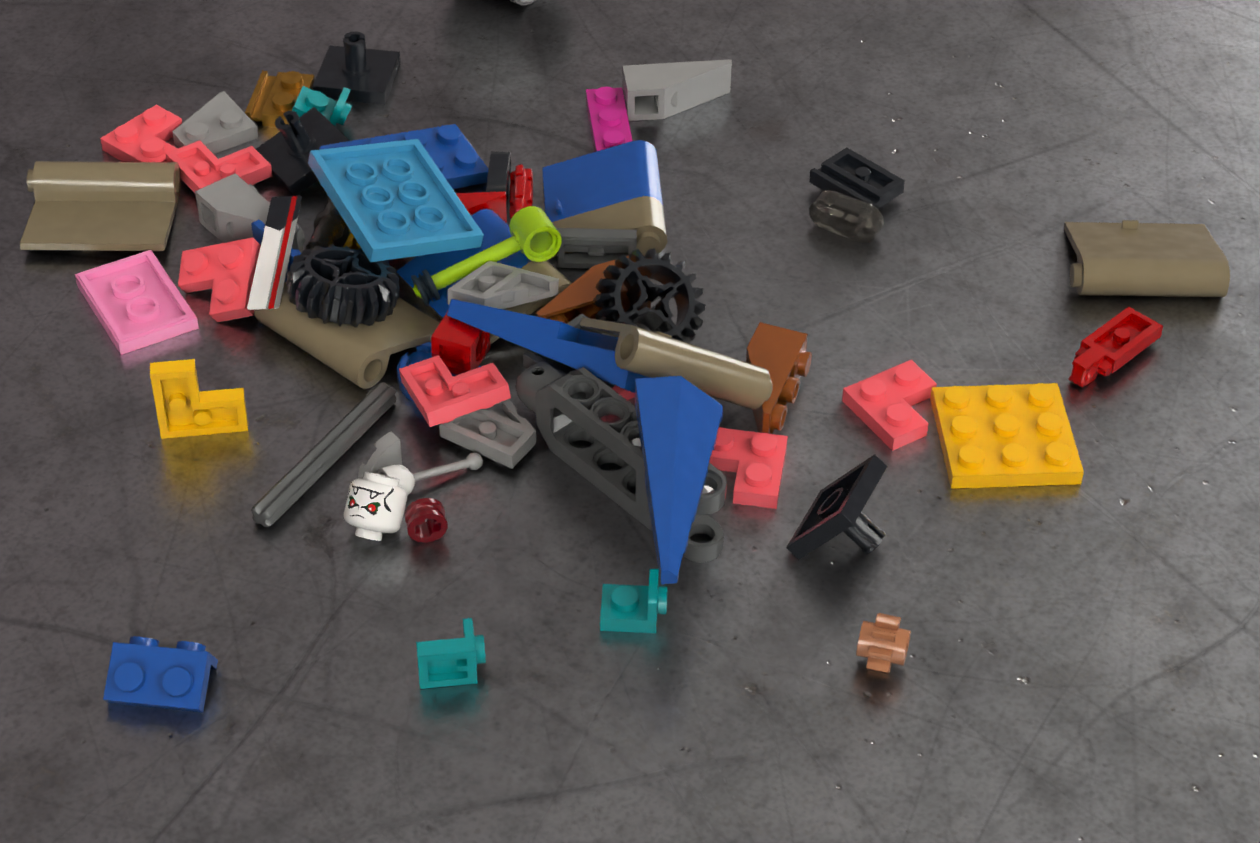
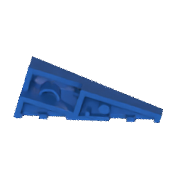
M455 299L450 301L447 316L572 368L579 369L584 367L597 378L635 393V379L650 378L617 366L615 362V349L618 337L580 330L556 320Z
M682 376L635 379V410L645 466V487L661 584H674L678 582L683 554L686 553L692 522L695 520L706 481L711 453L715 448L719 424L723 419V406Z

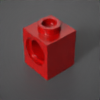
M447 313L431 336L432 357L439 355L450 373L455 375L478 368L490 349V333L449 317Z

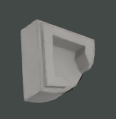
M392 431L376 441L374 446L377 449L366 465L362 462L358 478H363L364 472L378 474V470L382 467L402 465L400 439Z

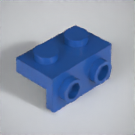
M139 636L130 637L129 644L113 642L103 697L104 701L114 704L204 712L210 669L216 670L218 659L211 653L206 652V645L178 641L176 648L158 647V640Z

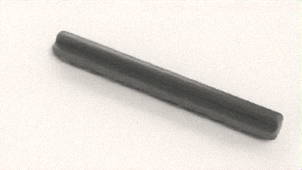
M384 382L378 383L252 507L253 520L264 527H271L396 402V390L392 386L388 387Z

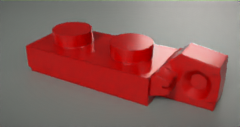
M1128 306L1081 341L1080 349L1075 353L1076 356L1072 362L1073 369L1069 380L1083 388L1093 382L1098 373L1105 377L1109 376L1110 373L1113 374L1161 337L1163 325Z

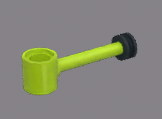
M536 206L522 208L515 213L510 221L509 230L512 237L430 276L426 269L422 271V276L419 274L418 278L416 275L411 276L414 283L413 291L416 297L421 298L426 306L429 304V299L432 302L433 297L436 300L440 299L438 290L463 279L489 260L498 262L518 251L522 254L524 253L529 260L534 262L549 260L561 247V235L541 208Z

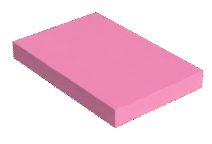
M152 250L75 274L78 288L120 355L199 329L196 315Z

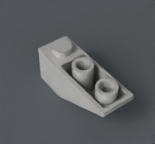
M731 59L622 66V89L628 120L665 119L730 93Z
M235 173L195 191L199 222L222 242L226 243L252 238L251 223L261 220L266 224L270 203L258 193L253 185H248ZM297 223L292 248L298 249L302 253L305 235Z

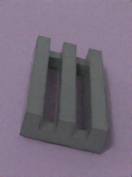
M557 228L561 235L562 243L559 251L556 253V268L590 269L594 265L615 260L621 255L629 256L633 250H636L637 230ZM565 252H588V254H587V253H565ZM604 253H628V255H627V254H604Z

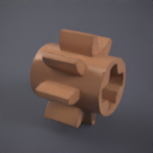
M877 613L875 623L863 621L856 656L868 658L866 669L889 674L892 663L904 666L911 631L899 628L901 617Z

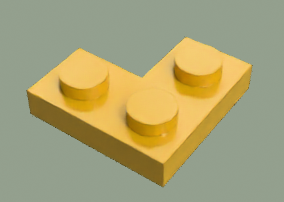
M195 359L150 363V378L161 439L248 431L244 388L199 391Z

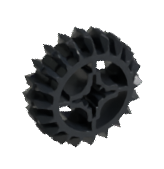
M330 244L328 248L318 245L313 250H302L300 255L294 256L286 285H288L289 302L296 305L298 311L308 312L309 318H320L324 324L333 322L339 326L351 324L353 327H358L361 323L371 326L374 321H385L386 316L392 315L400 291L397 269L389 266V261L370 262L362 248L356 250L349 248L347 245L345 247H336Z
M655 248L649 249L645 256H643L639 249L633 250L629 258L625 255L619 256L615 260V266L609 265L604 270L605 278L597 282L596 289L601 294H597L593 299V305L602 308V310L595 317L597 320L636 326V323L643 324L652 332L659 331L671 335L674 339L691 343L696 337L693 330H698L703 324V320L698 315L705 311L706 304L696 300L703 294V288L692 287L691 283L696 279V273L686 276L682 272L685 268V261H680L676 265L671 264V252L665 253L661 259H658ZM649 278L657 280L663 285H656L649 280ZM623 283L628 289L626 295L630 301V308L626 312H624L621 304V288ZM673 297L677 305L676 324L671 320L673 314L669 308V300ZM657 299H661L651 309L646 306L638 311L644 301L646 303L649 300L653 303Z

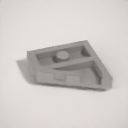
M225 91L218 93L172 131L174 144L178 149L200 140L213 154L258 138L257 125Z
M489 260L448 289L447 304L450 305L451 299L498 309H506L556 296L558 294L559 278Z
M509 399L499 402L490 408L480 409L460 416L449 423L439 424L440 437L512 469L536 444V430L526 418L518 415L517 408Z

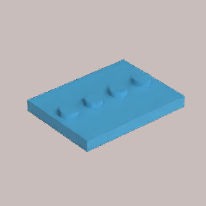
M419 139L310 151L308 160L310 168L370 262L481 247L484 234Z

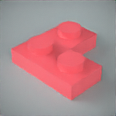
M155 105L101 137L102 151L122 162H167L166 153L178 148L166 141L173 138L172 131L183 123L182 118Z
M199 140L166 153L167 162L178 163L181 180L194 193L234 173L248 185H255L272 177L271 164L253 146L218 159Z
M252 237L182 251L178 287L186 294L212 289L209 315L216 322L253 316L254 310H248L247 305L261 245Z
M437 355L399 369L402 384L430 427L449 423L455 418L480 409L490 408L499 402L511 398L509 385L494 363L452 376L440 356Z
M909 360L843 388L842 401L894 451L927 436L929 423L911 406L929 399L932 387H936L937 383L914 361Z
M723 427L718 428L715 448L712 450L709 463L720 471L737 473L733 490V504L777 509L788 436Z

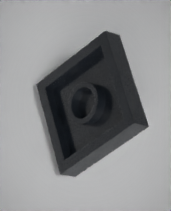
M349 32L345 34L343 38L344 47L329 46L314 81L313 90L319 91L333 100H338L343 88L346 87L351 90L346 101L385 105L401 64L400 52L366 49L365 35L363 33Z
M315 107L301 117L295 111L283 113L288 124H285L284 120L279 116L275 121V126L280 132L256 148L271 164L272 174L294 196H297L318 180L308 164L311 150H319L320 146L350 141Z
M874 454L820 490L786 548L799 560L844 532L865 554L874 551L880 545L886 533L863 514L862 510L888 466Z

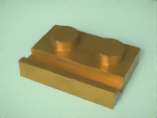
M262 70L245 114L252 121H262L263 126L276 127L275 121L279 116L284 120L285 124H288L283 113L292 111L303 86L313 90L314 75L289 71L278 72L277 76H269L268 71Z

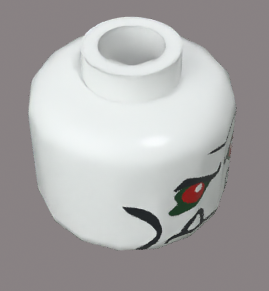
M364 472L363 478L351 481L343 517L348 524L356 527V536L382 541L383 533H395L400 529L407 502V493L399 486L400 479Z

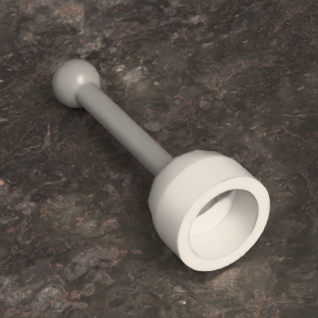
M470 453L464 460L411 473L403 465H390L380 468L378 474L400 479L399 486L406 491L408 496L414 489L416 481L465 468L477 470L482 466L483 459L478 453Z

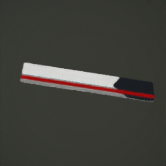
M302 196L271 198L247 305L248 310L277 309L280 306Z

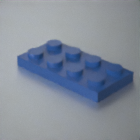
M456 124L323 145L319 148L320 150L419 139L452 189L487 183L489 168Z

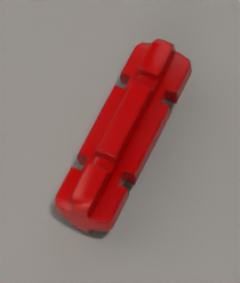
M523 164L517 165L515 171L510 173V219L522 208L533 205V172L530 168H524Z

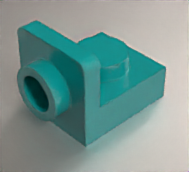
M303 86L292 111H295L301 117L315 107L334 126L336 123L343 126L352 105L346 103L351 90L344 87L338 101L319 91Z
M659 569L649 570V586L603 584L600 631L656 633L657 614H667L668 587L658 586Z
M472 618L463 619L464 638L416 642L420 689L478 684L477 664L486 663L483 634L474 635Z

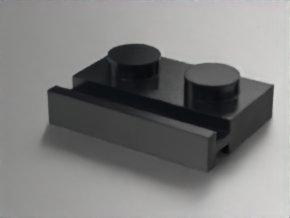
M846 147L822 162L820 169H811L809 183L868 216L874 207L879 209L904 192L905 180Z

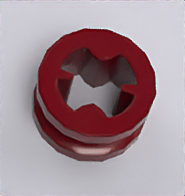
M418 499L408 505L404 512L408 535L417 542L427 543L438 540L448 529L444 506L436 499Z

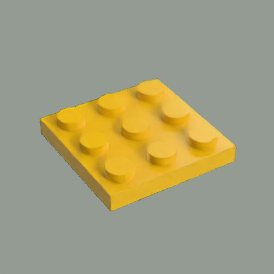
M1058 383L932 387L930 401L951 489L1077 485L1082 483L1084 471Z

